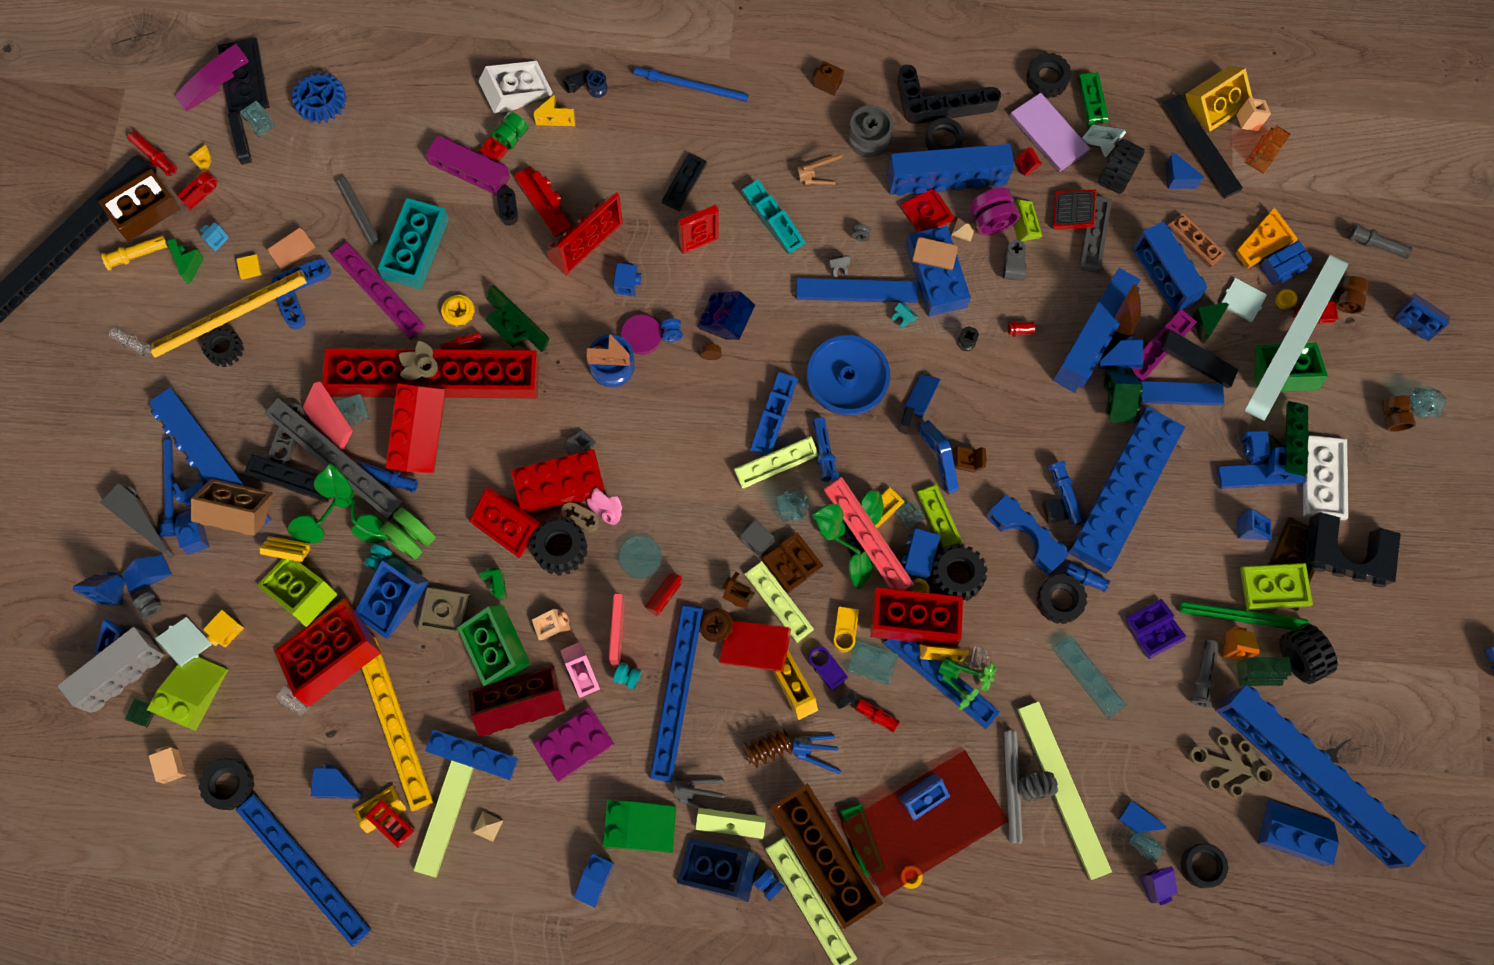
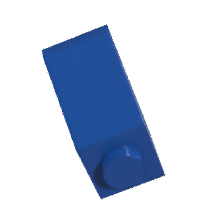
M1127 337L1126 340H1121L1100 361V369H1106V367L1143 369V340H1138V337Z
M191 510L177 514L174 529L180 549L189 555L210 548L204 525L191 521Z
M323 764L321 768L313 769L312 797L362 799L361 792L342 771L335 769V765Z
M592 854L583 872L574 898L595 908L615 864Z

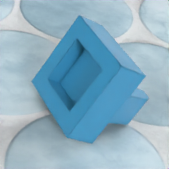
M215 222L211 226L205 224L200 229L203 233L200 237L215 252L229 238L224 230Z

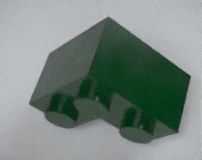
M1106 367L1104 388L1108 393L1106 415L1109 421L1135 422L1136 415H1139L1140 412L1138 401L1139 396H1142L1143 393L1142 383L1139 382L1137 375H1135L1131 367Z

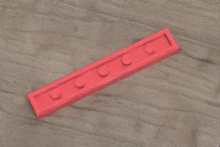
M841 477L823 490L831 502L841 506L844 513V521L890 589L906 591L913 587L915 584L844 479Z

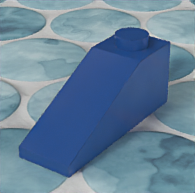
M104 572L103 575L95 574L74 585L73 591L98 605L121 606L125 581L118 576V573Z

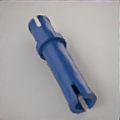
M360 460L356 462L374 479L387 483L392 488L398 487L414 493L418 487L417 479L406 477L401 472L388 471Z

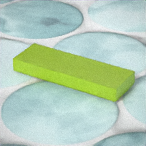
M937 484L917 491L916 494L934 534L940 535L939 545L941 550L961 543L962 539Z

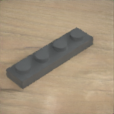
M1096 196L1095 228L1085 229L1079 265L1081 270L1099 273L1101 270L1112 203L1110 198Z

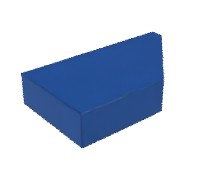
M1133 801L1128 803L1118 819L1135 833L1163 830L1167 827Z

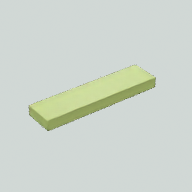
M809 436L734 468L741 488H745L818 457L819 454L812 437Z
M762 561L745 573L747 579L782 625L791 628L790 635L796 643L814 631V628Z

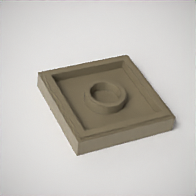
M426 587L417 630L461 637L457 627L465 622L470 594Z

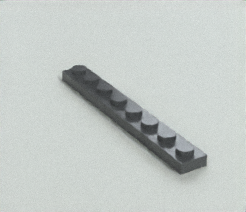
M277 398L264 413L326 467L329 463H332L346 477L351 488L387 519L391 520L393 514L404 505L402 501L281 399Z

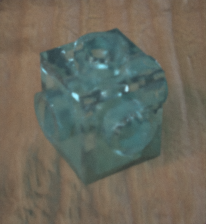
M1432 387L1414 388L1413 394L1410 395L1411 410L1416 416L1421 418H1427L1428 416L1441 417L1447 398L1440 390Z
M789 490L776 498L781 522L789 520L791 522L804 519L807 509L810 508L807 496L803 497L801 490L797 492L796 490Z

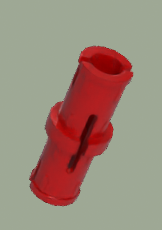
M479 331L463 337L456 336L457 339L440 343L439 346L441 350H465L466 348L483 344Z
M862 698L855 709L856 712L872 720L873 724L877 723L894 733L900 720L884 712L883 708H877Z

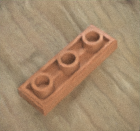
M1183 212L1167 226L1209 268L1226 254Z

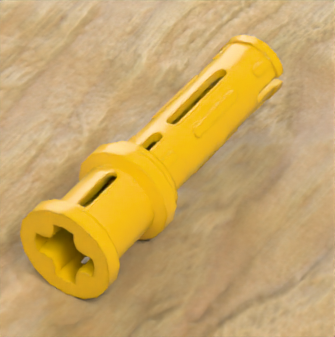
M161 235L131 247H118V250L108 254L101 253V257L107 270L110 271L112 267L121 264L127 265L132 259L168 248L164 236Z

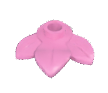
M595 488L591 495L592 498L587 499L588 506L595 514L602 516L606 523L616 525L622 515V504L618 496L608 498L598 488Z

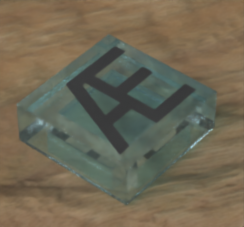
M913 500L895 512V515L907 530L925 518Z

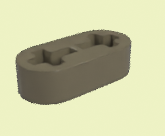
M572 502L564 504L561 509L562 517H566L569 522L570 520L575 521L576 525H579L583 531L593 533L599 528V518L594 512ZM573 508L575 514L579 517L571 515L569 518L566 511H571ZM582 518L586 520H590L591 518H593L595 524H590L589 527H587L586 522L582 520Z

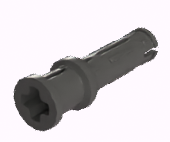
M1358 223L1354 224L1348 236L1350 241L1357 240L1364 243L1366 247L1375 246L1401 256L1404 259H1408L1410 254L1403 252V250L1410 253L1413 250L1411 246L1378 235L1374 229L1367 230L1362 228Z
M1205 640L1199 678L1194 683L1196 686L1195 696L1191 700V703L1196 706L1211 707L1212 705L1210 698L1211 692L1215 688L1213 674L1219 642L1215 640Z

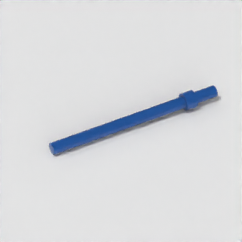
M635 67L634 75L648 78L649 81L653 82L658 80L747 102L749 94L659 73V70L655 69L646 70Z

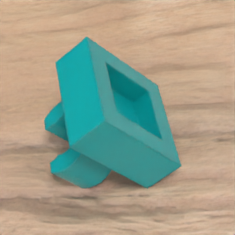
M899 303L895 307L898 313L893 315L892 320L896 321L899 317H902L903 323L900 327L904 328L908 325V322L914 323L919 316L905 303Z

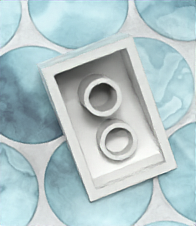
M537 61L485 66L479 79L481 88L494 113L513 111L548 97L553 93Z

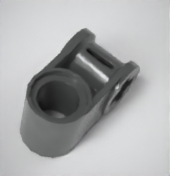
M1012 240L1008 244L1004 254L1003 279L1023 281L1025 279L1026 246L1021 240Z

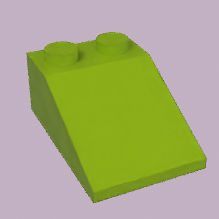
M282 559L257 585L305 627L337 595L325 581L299 561Z
M194 657L181 667L177 665L158 688L147 710L196 731L228 670L200 657Z

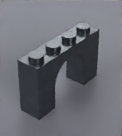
M1322 512L1310 516L1304 558L1306 566L1312 567V570L1317 572H1332V575L1336 577H1351L1355 582H1370L1375 587L1383 588L1396 581L1401 533L1383 528L1369 532L1366 558L1362 564H1356L1345 558L1339 549L1338 534L1341 517Z

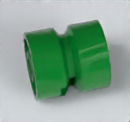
M509 111L502 119V124H498L491 134L493 138L506 146L508 150H512L519 141L518 137L522 138L529 129V126L522 117Z

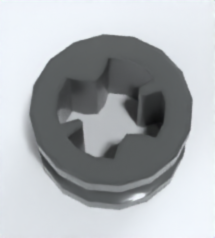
M855 224L852 238L861 242L868 241L871 228L864 224Z

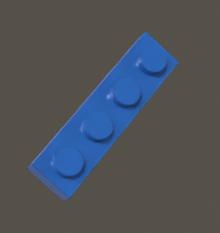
M436 730L432 731L425 749L428 753L510 781L519 760L516 757Z

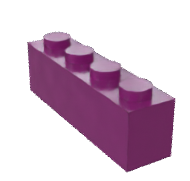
M437 135L426 153L430 165L496 196L498 191L504 188L510 179L509 171L505 164L494 162L484 154H477L467 146L455 144L453 140L447 137L442 138Z

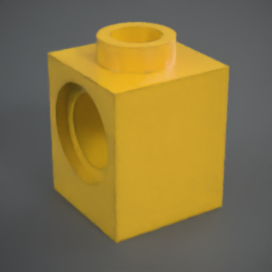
M221 610L203 630L208 634L206 639L214 646L220 644L226 648L244 627L228 613Z

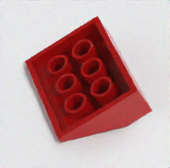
M616 192L605 198L601 203H596L590 213L582 216L572 229L565 231L558 242H554L549 246L547 251L549 261L564 275L572 271L623 224L620 195Z
M346 597L274 650L293 696L308 707L381 654L375 639Z

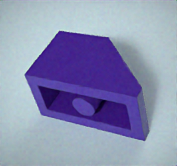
M1172 866L1158 868L1139 877L1151 903L1159 902L1161 906L1173 901L1171 896L1178 894Z

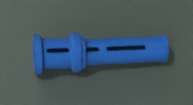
M824 417L815 418L812 420L819 452L817 463L820 465L822 473L820 479L824 482L833 481L839 478V473L836 472L834 463L836 457L832 454L826 419Z
M1060 461L1047 468L1053 475L1054 487L1059 489L1071 525H1078L1085 522L1071 486L1073 480L1068 476L1065 468L1066 461Z

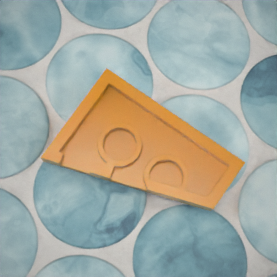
M1274 208L1235 254L1245 268L1248 269L1295 243L1298 238Z

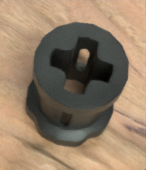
M970 326L962 329L957 342L958 347L963 351L974 349L979 337L978 331Z

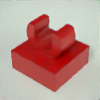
M491 137L487 139L479 152L486 155L490 160L499 162L508 152V149Z
M1027 147L1015 159L1024 176L1030 175L1042 165L1033 147Z

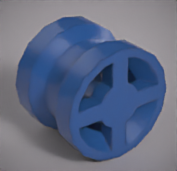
M666 319L661 322V329L664 330L662 334L664 341L675 342L683 338V333L680 331L681 321L679 319Z

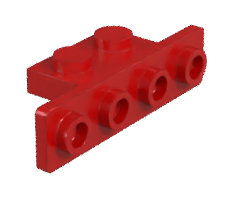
M531 166L514 175L554 237L571 229L570 223L561 211L560 203L562 200L556 191L553 192L551 190V183L546 176L543 177L539 171L535 172Z

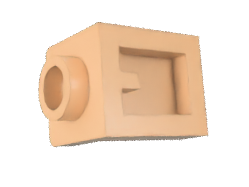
M552 609L532 619L539 640H544L561 631L570 630L569 617L564 610Z

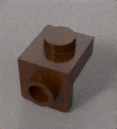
M959 446L953 448L955 469L974 473L985 468L987 462L986 448L980 447L976 450Z
M735 572L732 578L727 577L723 585L725 593L722 598L732 602L735 606L746 609L753 599L755 592L737 584L736 581L740 573Z

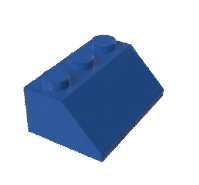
M1271 800L1267 801L1258 844L1322 866L1334 865L1339 844L1335 822Z

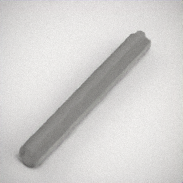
M1008 730L1004 732L1009 841L1013 844L1022 843L1023 837L1021 800L1018 788L1017 732Z

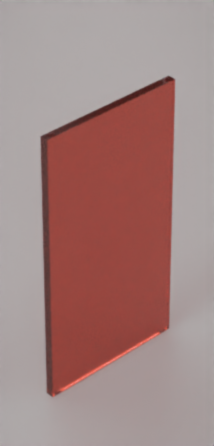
M964 750L841 823V826L884 898L1009 821L968 753ZM932 774H936L942 778L950 797L913 821L900 802L899 796Z

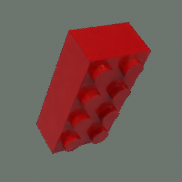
M595 449L511 470L519 506L529 515L557 509L570 502L580 503L587 501L588 498H592L591 495L595 488H598L606 495Z
M876 587L872 596L870 637L957 647L962 639L963 597Z

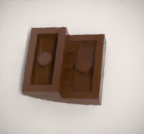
M798 532L782 542L778 548L761 560L787 594L823 567V564Z

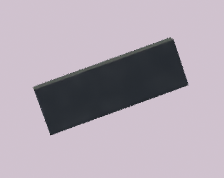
M689 153L664 195L662 204L680 212L705 169L707 161Z

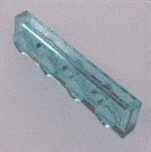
M1071 635L1053 648V651L1107 719L1127 705Z

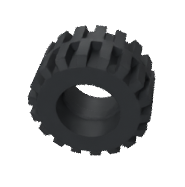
M1122 138L1098 179V184L1118 194L1124 192L1145 153V149Z
M553 517L551 522H549V519L545 520V525L542 526L540 524L537 527L538 531H534L532 535L534 539L531 540L532 552L537 563L550 574L555 572L557 575L562 576V572H565L567 575L570 574L572 569L576 571L579 569L578 565H582L584 557L587 556V541L582 528L579 525L577 526L573 520L569 522L566 517H562V520H559L558 517ZM556 537H567L572 541L571 549L562 556H554L547 551L549 543Z
M959 544L958 547L951 545L949 549H943L934 560L930 575L932 576L930 580L931 585H935L934 591L936 593L940 592L942 595L960 596L966 601L970 600L973 596L975 597L984 586V582L987 579L985 574L988 571L987 566H984V558H979L980 553L978 551L972 552L973 548L970 546L967 549L964 548L963 544ZM951 564L964 566L970 575L969 582L959 584L952 581L947 574V566Z
M1305 623L1281 636L1279 646L1283 659L1291 672L1303 683L1313 684L1337 670L1338 662L1335 650L1325 634L1315 625Z

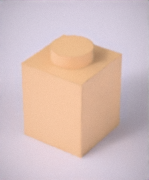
M1248 98L1236 114L1241 129L1259 131L1271 115L1266 100Z
M165 746L157 749L156 753L149 755L156 782L165 784L186 776L179 750Z

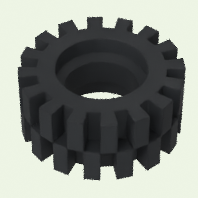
M222 326V330L220 327L215 328V332L210 330L211 334H205L206 340L201 341L203 344L201 349L207 359L218 367L219 365L226 367V363L231 366L233 365V360L238 362L237 356L242 357L243 353L241 350L244 351L242 340L236 332L225 326ZM224 340L230 342V347L227 351L223 353L215 351V347L219 342Z

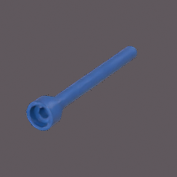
M166 438L163 442L165 520L160 525V535L173 537L176 536L172 486L173 442L170 438Z

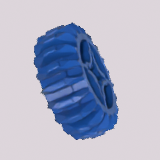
M320 71L317 75H314L311 72L310 77L303 76V81L297 80L298 86H293L294 93H291L292 104L296 112L304 120L308 119L311 123L316 120L319 124L324 120L328 123L329 118L335 120V114L341 115L340 109H345L344 103L347 102L346 91L342 83L334 75L330 76L327 72L322 75Z

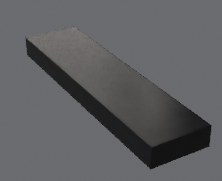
M1173 330L1167 331L1160 348L1161 350L1217 383L1223 384L1224 387H1232L1238 372L1237 368Z
M254 454L251 455L244 472L245 476L326 503L329 502L330 498L322 496L314 487L316 475Z

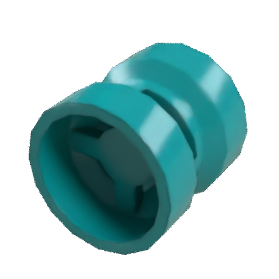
M373 544L370 549L371 554L365 559L363 564L377 571L382 560L390 559L393 553L382 546Z
M620 662L613 682L619 685L625 684L627 688L634 690L642 670L636 667L630 668L628 664Z

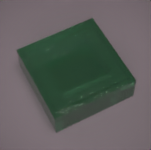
M134 699L125 720L148 728L155 713L147 710L150 704Z

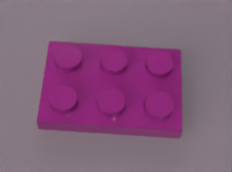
M591 707L534 743V746L558 783L615 745Z

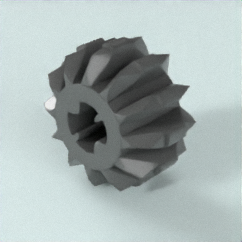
M1048 771L1027 775L1018 781L1020 794H1022L1023 800L1026 801L1049 798L1058 792L1057 780L1054 774Z

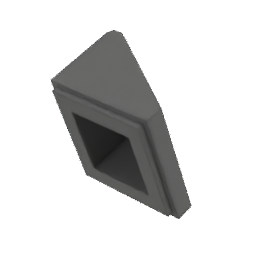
M581 429L567 439L564 449L572 455L591 450L596 445V442Z

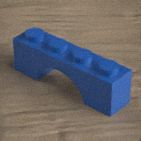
M1007 494L986 515V518L1000 532L1008 529H1017L1026 533L1031 538L1035 548L1032 562L1047 576L1069 555L1063 543L1053 539L1047 528L1041 527L1035 522L1034 516L1029 512H1025L1020 507L1019 502Z

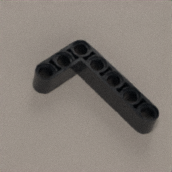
M906 64L899 70L897 86L905 118L911 124L931 122L939 118L951 119L991 113L997 109L1001 98V92L996 87L923 97L915 67Z

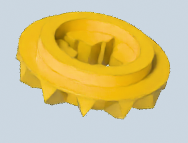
M454 295L443 303L441 313L443 319L448 324L457 327L458 325H466L469 320H472L475 310L472 301L468 297ZM460 305L461 310L464 312H460L457 317L453 311H456Z

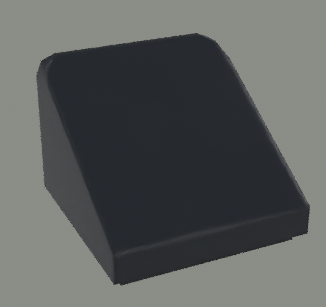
M1051 499L1043 502L1042 506L1048 524L1069 519L1062 499Z

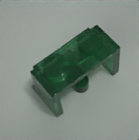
M1246 657L1237 662L1239 686H1283L1287 677L1292 676L1289 657Z

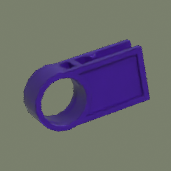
M816 647L811 650L808 662L831 691L848 679L847 674L826 648ZM816 651L824 652L827 655V663L823 666L815 665L811 659L812 654Z

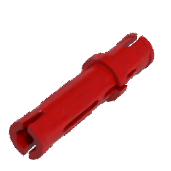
M135 130L132 131L133 134L131 132L128 134V141L145 154L155 167H159L167 176H172L169 170L173 174L177 172V167L167 159L166 155L161 151L159 152L138 131Z

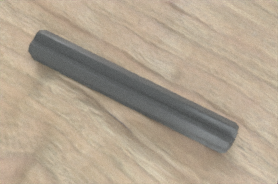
M346 177L338 179L337 184L368 242L372 246L378 244L380 239Z

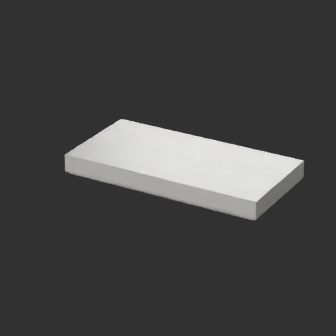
M1309 435L1308 473L1304 476L1305 482L1303 483V516L1310 517L1322 512L1341 517L1340 520L1345 521L1348 519L1347 439Z

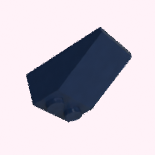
M689 838L677 883L723 897L749 902L760 857L747 850Z

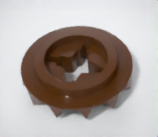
M714 608L702 617L700 632L709 642L719 643V641L727 640V636L733 633L732 625L734 622L726 610ZM717 619L719 623L724 624L718 628V631L711 628L716 625Z

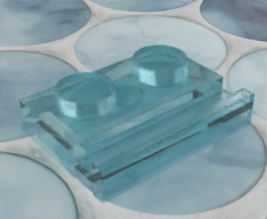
M857 641L847 673L889 686L898 654Z

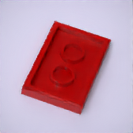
M716 204L678 220L679 248L682 254L719 238V210Z
M490 486L485 488L469 520L471 524L518 558L524 555L533 538L534 531L536 532L537 527L540 525L539 521Z
M733 621V633H730L727 636V640L723 641L719 663L784 672L791 628Z

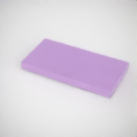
M1042 93L1024 103L1010 114L1014 122L1058 172H1061L1090 151V147Z

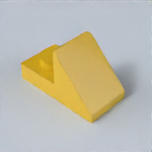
M555 95L534 111L536 125L575 126L574 109L567 107L557 108Z

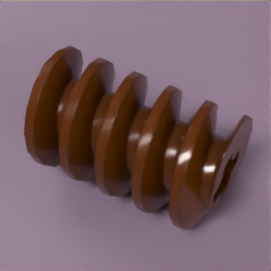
M784 728L783 734L779 729L775 730V737L770 732L767 733V740L763 736H759V744L754 739L750 740V747L745 742L742 743L749 765L753 763L756 768L759 767V760L766 765L767 757H770L774 762L775 754L784 758V750L792 755L791 743Z

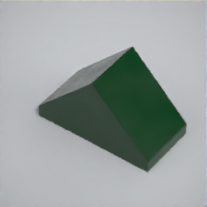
M1228 303L1198 307L1192 315L1193 319L1197 321L1195 327L1200 342L1203 344L1211 336L1229 306Z

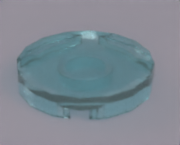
M632 537L621 547L619 554L620 565L623 571L630 577L637 579L648 578L654 575L660 568L662 562L661 549L649 537Z

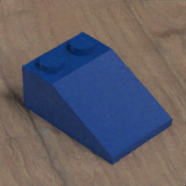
M396 557L382 560L355 611L363 623L388 639L420 599L429 580Z

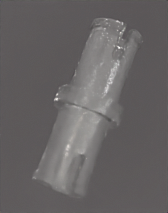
M114 327L110 330L109 338L122 344L125 349L133 350L143 357H146L151 352V345L139 340L136 335L128 334L119 327Z

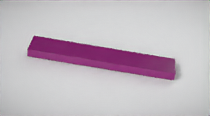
M345 242L331 253L332 257L409 340L425 328L424 323L348 242Z

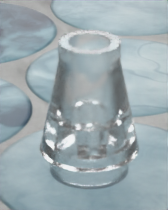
M286 685L275 697L279 701L278 704L293 711L300 717L310 708L293 696L289 685Z

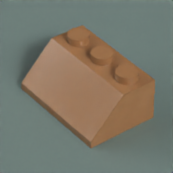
M211 479L191 498V521L205 526L210 525L223 530L255 536L264 526L274 493Z

